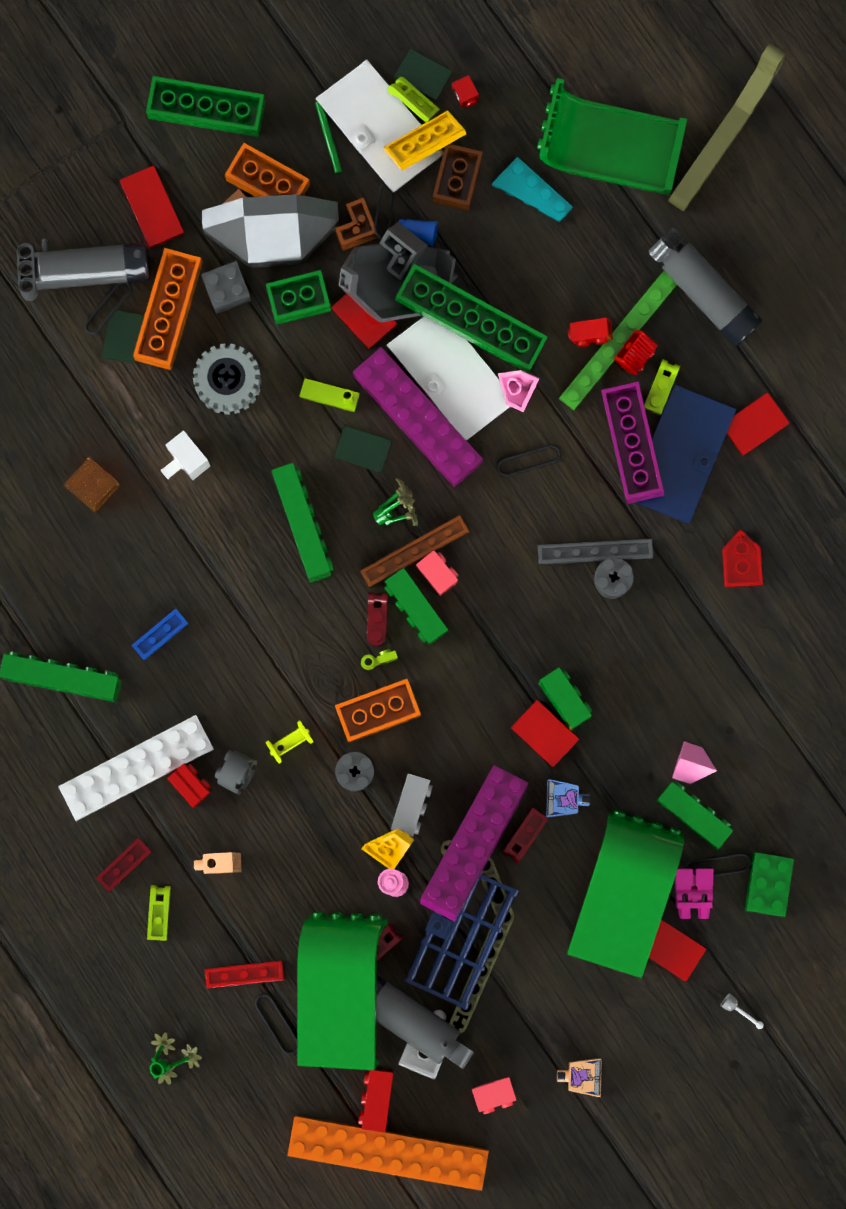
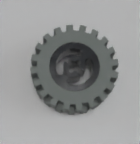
M224 343L220 344V348L211 347V351L209 353L205 351L202 354L203 358L201 360L198 358L196 362L197 368H194L193 382L196 392L206 407L209 409L213 408L217 413H220V411L228 415L232 411L235 414L240 413L239 410L249 408L248 404L250 402L254 403L256 400L255 396L260 393L262 380L258 364L253 359V355L250 352L247 353L245 348L241 346L236 348L235 344H230V347H227ZM225 367L218 373L220 376L218 380L222 388H218L213 381L214 375L218 369ZM232 368H236L241 374L239 384L230 390L236 383V376ZM226 375H230L231 378L228 379V382H225L224 378H226Z

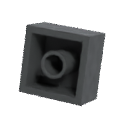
M237 261L201 274L216 314L251 301Z

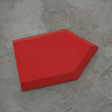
M740 529L722 549L724 586H762L761 547Z

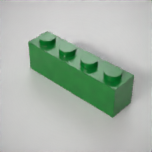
M404 568L385 580L386 586L384 589L390 597L394 595L397 600L396 606L401 612L405 611L409 616L406 618L412 628L416 626L419 630L417 635L423 643L427 642L430 645L448 632L446 626Z
M671 782L657 799V802L715 849H719L733 832L730 829L732 825L723 818L719 820L715 816L716 812L710 807L704 808L699 804L701 800L695 795L689 796L684 792L686 788L680 783L676 782L674 784Z

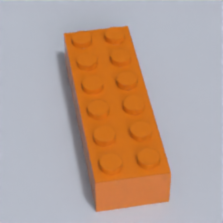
M164 248L133 357L135 361L172 370L203 264L200 257Z

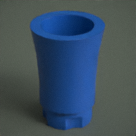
M399 219L401 225L424 243L434 247L438 231V221Z

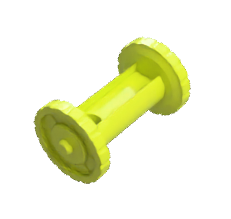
M301 721L297 722L299 727L297 730L273 745L269 740L265 742L270 749L269 753L275 757L279 764L282 762L281 755L305 740L310 744L313 743L312 738L308 734L309 730L305 729ZM278 745H283L284 749L279 751L277 747Z

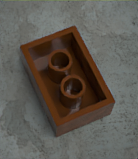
M452 144L445 146L432 203L465 211L470 210L482 161V151Z

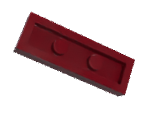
M138 838L96 879L108 892H111L152 851Z

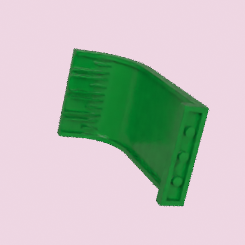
M557 78L556 84H552L549 95H553L552 102H548L545 113L549 114L548 119L543 120L541 131L545 132L544 137L539 138L537 149H540V159L545 164L566 173L670 196L687 119L680 117L678 121L584 100L568 93L563 87L564 79Z
M610 810L604 840L571 942L568 946L567 955L642 978L677 873L684 846V834L681 833L680 829L674 827L670 829L664 828L661 823L654 821L652 823L645 822V819L642 817L626 816V813L623 811L615 810L614 812Z
M316 911L305 920L298 948L297 1066L375 1070L378 1067L379 1057H376L377 951L380 935L388 925V918L382 917L380 914H372L370 917H365L361 913L345 916L342 912L325 915V912Z

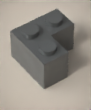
M399 222L387 229L379 243L394 255L386 269L399 280L408 275L413 264H417L427 247L426 243Z

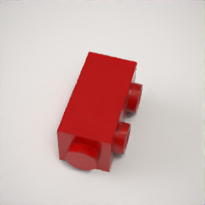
M608 318L570 323V329H568L569 340L578 345V347L589 346V343L594 342L596 344H606L608 340H613L612 323Z

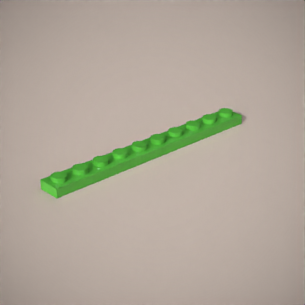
M665 271L661 273L612 333L613 340H608L606 344L601 346L560 396L559 399L573 411L614 363V358L635 329L641 330L677 286Z

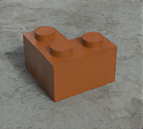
M364 198L346 204V210L351 222L335 228L342 251L378 238L375 234L374 222Z

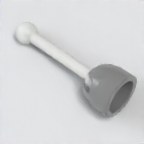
M729 993L724 998L721 1007L728 1011L737 1010L756 1024L758 1029L763 1028V1022L755 1020L737 1006V999Z

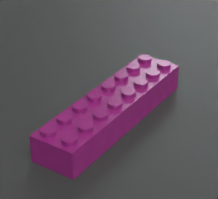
M382 347L353 371V377L454 488L483 463V458Z
M493 765L425 889L420 904L454 922L456 921L527 789L528 782Z

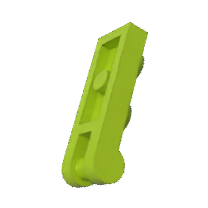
M399 77L395 84L393 83L388 87L390 95L399 98L425 122L430 121L440 110L404 77Z
M662 360L645 402V410L661 416L679 371V365H671L668 361ZM664 370L671 372L670 377L663 375Z
M151 885L147 940L167 941L171 886L161 888L157 887V885ZM157 895H164L163 901H156Z

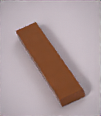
M459 515L360 570L370 588L394 575L402 568H406L421 560L432 551H437L469 533V530Z

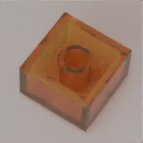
M88 457L67 480L64 486L93 513H96L120 484L93 459Z

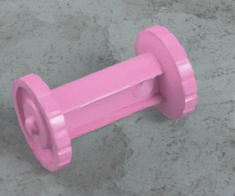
M395 869L384 870L378 877L379 888L387 895L399 897L404 895L409 888L407 876Z

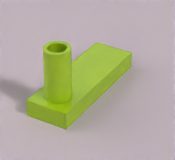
M305 378L300 398L355 412L360 393Z

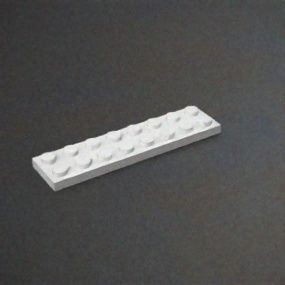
M197 715L58 787L75 821H78L178 769L182 764H187L214 750Z

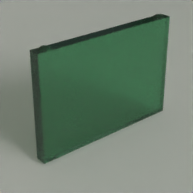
M410 49L394 78L397 80L399 77H404L422 94L436 101L450 78L452 71Z
M115 311L108 321L102 358L129 363L136 362L133 354L144 315Z
M344 426L334 458L381 473L392 441Z

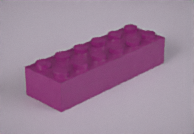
M639 381L601 390L627 504L664 496Z

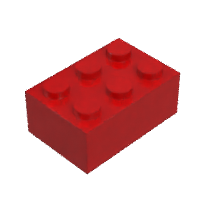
M376 1068L365 1073L364 1085L368 1086L367 1092L363 1091L361 1101L365 1108L364 1111H360L359 1124L362 1125V1130L385 1133L393 1079L392 1070Z

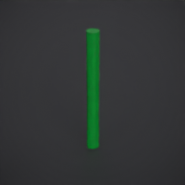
M316 102L315 106L335 174H339L342 172L326 113L320 103Z

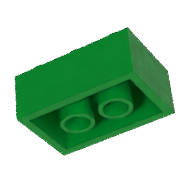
M321 270L266 284L276 325L331 311Z
M559 667L542 678L538 684L571 731L592 716L590 714L592 709L587 702H582L580 699L581 693L576 686L572 687L570 684L571 678L566 670H561Z
M753 853L744 911L779 917L786 916L794 859Z

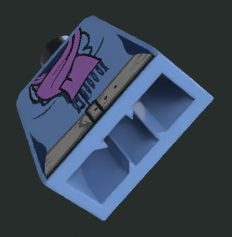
M547 780L546 817L577 814L578 806L590 805V794H579L578 785Z

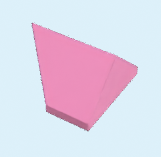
M522 370L498 373L506 405L524 412L539 378Z
M684 741L672 778L692 784L717 770L702 747Z

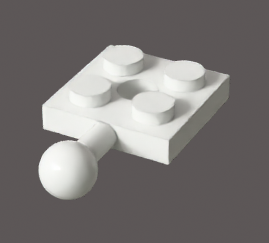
M435 1010L433 1012L446 1021V1014L442 1010ZM407 1043L398 1065L435 1080L441 1063L437 1064L429 1057L426 1059L421 1058L419 1051Z

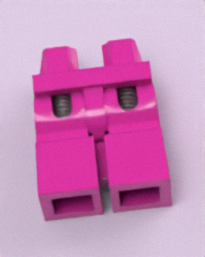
M692 868L677 869L675 876L676 908H678L680 919H691L690 908H698V919H709L710 908H713L714 869L694 868V874Z

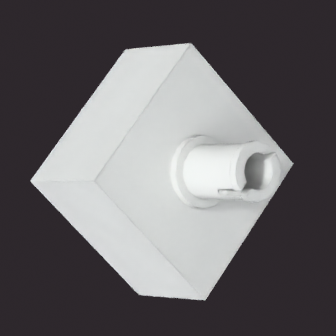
M184 430L166 444L168 451L174 457L171 463L161 469V472L167 479L180 469H184L189 477L194 480L210 467L207 458Z

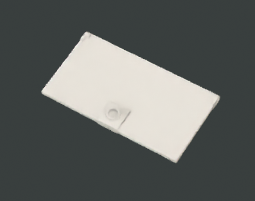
M365 60L357 68L316 97V100L394 193L441 158L444 152L442 149H439L405 170L401 171L385 152L384 146L418 128L421 124L399 98L390 95L388 92L389 85L371 63Z
M423 317L387 344V347L413 377L427 397L466 441L511 407L506 405L500 380L470 343L435 322Z

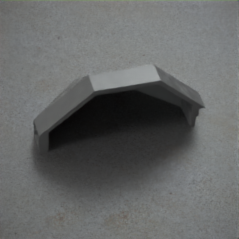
M298 194L240 198L202 210L203 231L205 235L249 268L302 265L335 231V228L339 226L338 202Z
M381 244L354 247L341 267L339 286L368 315L380 323L421 316L394 301L406 279L405 277L399 280L386 269L394 255ZM426 247L416 264L449 283H452L459 276L454 273L456 259L450 255L449 250Z

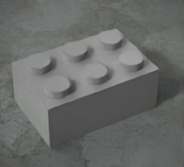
M412 774L407 775L391 831L400 829L412 838L414 834L418 835L421 823L418 820L420 815L424 816L427 804L424 803L425 797H430L433 787L429 785L430 780Z

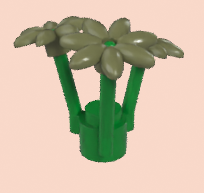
M396 478L400 487L392 497L373 512L374 519L379 525L383 523L389 525L396 521L412 519L413 525L418 526V516L412 504L415 502L412 498L413 493L402 480ZM398 497V501H396L388 507V505ZM400 504L404 508L409 506V512H406L405 515L391 518L393 516L391 511L393 508Z
M167 1032L162 1037L155 1033L157 1040H152L151 1044L157 1045L155 1056L151 1058L153 1063L150 1065V1073L154 1079L159 1077V1084L166 1080L167 1084L170 1085V1077L178 1076L172 1070L184 1062H189L190 1069L194 1065L200 1067L198 1060L202 1059V1056L196 1054L198 1048L194 1047L192 1049L190 1044H187V1050H181L185 1057L174 1063L168 1064L167 1059H159L162 1050L168 1055V1049H176L172 1045L175 1039H168Z

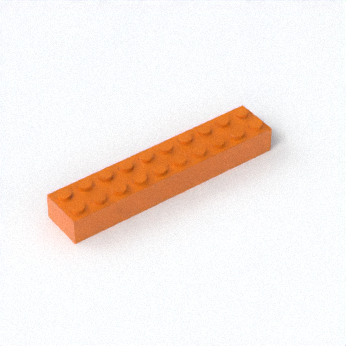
M295 1115L287 1156L482 1191L489 1150L389 1131L383 1133L362 1130L361 1126Z

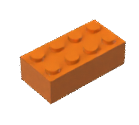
M243 143L225 173L226 181L254 197L293 194L304 196L310 187V180L246 143Z
M408 679L335 705L348 743L421 717Z

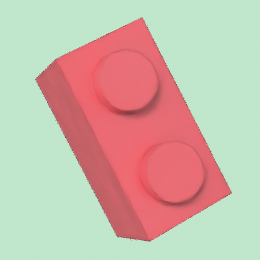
M432 551L416 564V568L437 594L441 596L458 583L456 578L458 574L452 567L448 568L445 565L446 559L440 552L437 554L435 551Z
M509 1076L471 1088L478 1111H483V1114L495 1111L494 1107L502 1105V1108L514 1105L513 1101H516Z

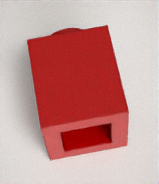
M469 75L452 83V91L461 108L466 106L469 108L477 103L479 94Z

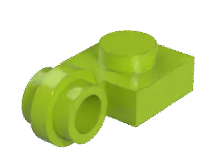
M391 649L380 652V656H377V658L372 655L363 656L361 665L365 670H372L375 666L398 660L396 651L391 652ZM367 659L372 660V664L370 666H367L365 664V661Z

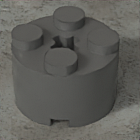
M618 558L604 560L594 574V584L600 595L609 599H616L625 595L631 588L634 579L631 566ZM613 574L616 575V578L618 579L614 583L611 582V578H609V576L611 577Z
M229 750L224 758L226 762L222 768L220 767L217 770L215 778L218 779L217 783L240 795L241 792L239 790L241 788L245 790L254 775L255 770L252 767L253 764L257 766V760L237 750Z
M350 752L343 755L337 762L335 775L337 781L344 789L351 792H359L366 789L372 783L374 767L366 755L359 752ZM354 767H357V770L360 771V774H356V777H352V773H350V770H353Z

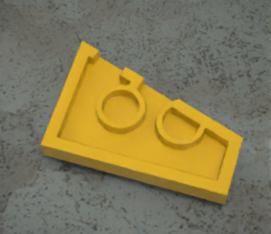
M396 829L366 843L362 850L388 869H395L414 839L406 832Z

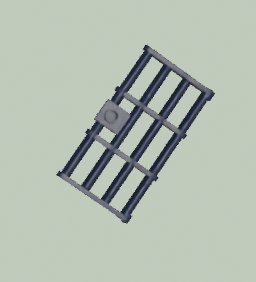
M480 875L455 922L442 917L437 912L432 913L425 929L427 931L423 940L421 939V946L407 977H404L403 981L456 1004L463 1010H467L470 1005L469 1000L481 972L485 971L484 966L499 932H502L501 927L514 897L517 898L518 889L508 887ZM483 879L491 884L477 916L474 917L465 913L479 880ZM497 887H501L507 890L508 894L494 925L483 921ZM464 916L474 922L458 956L448 950ZM482 924L492 930L476 964L466 958ZM434 935L445 939L441 948L430 943ZM430 947L439 951L425 985L415 982L414 979L426 951ZM446 955L457 959L443 993H439L433 990L432 986ZM464 963L475 967L459 1002L449 996Z

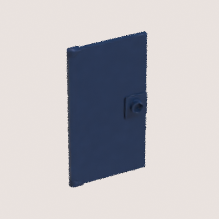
M674 385L652 438L664 496L634 503L690 524L737 409Z

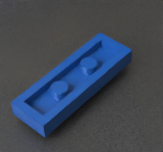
M174 609L131 646L145 661L189 623L177 609Z

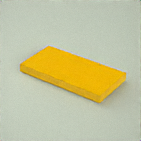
M446 111L384 146V150L399 169L403 171L466 135V131L453 115Z

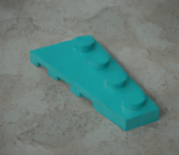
M518 157L492 183V186L495 188H499L505 191L506 194L520 199L527 205L533 206L538 211L558 222L573 208Z

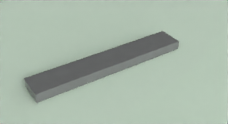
M652 539L537 546L539 565L598 562L610 558L622 560L653 559Z

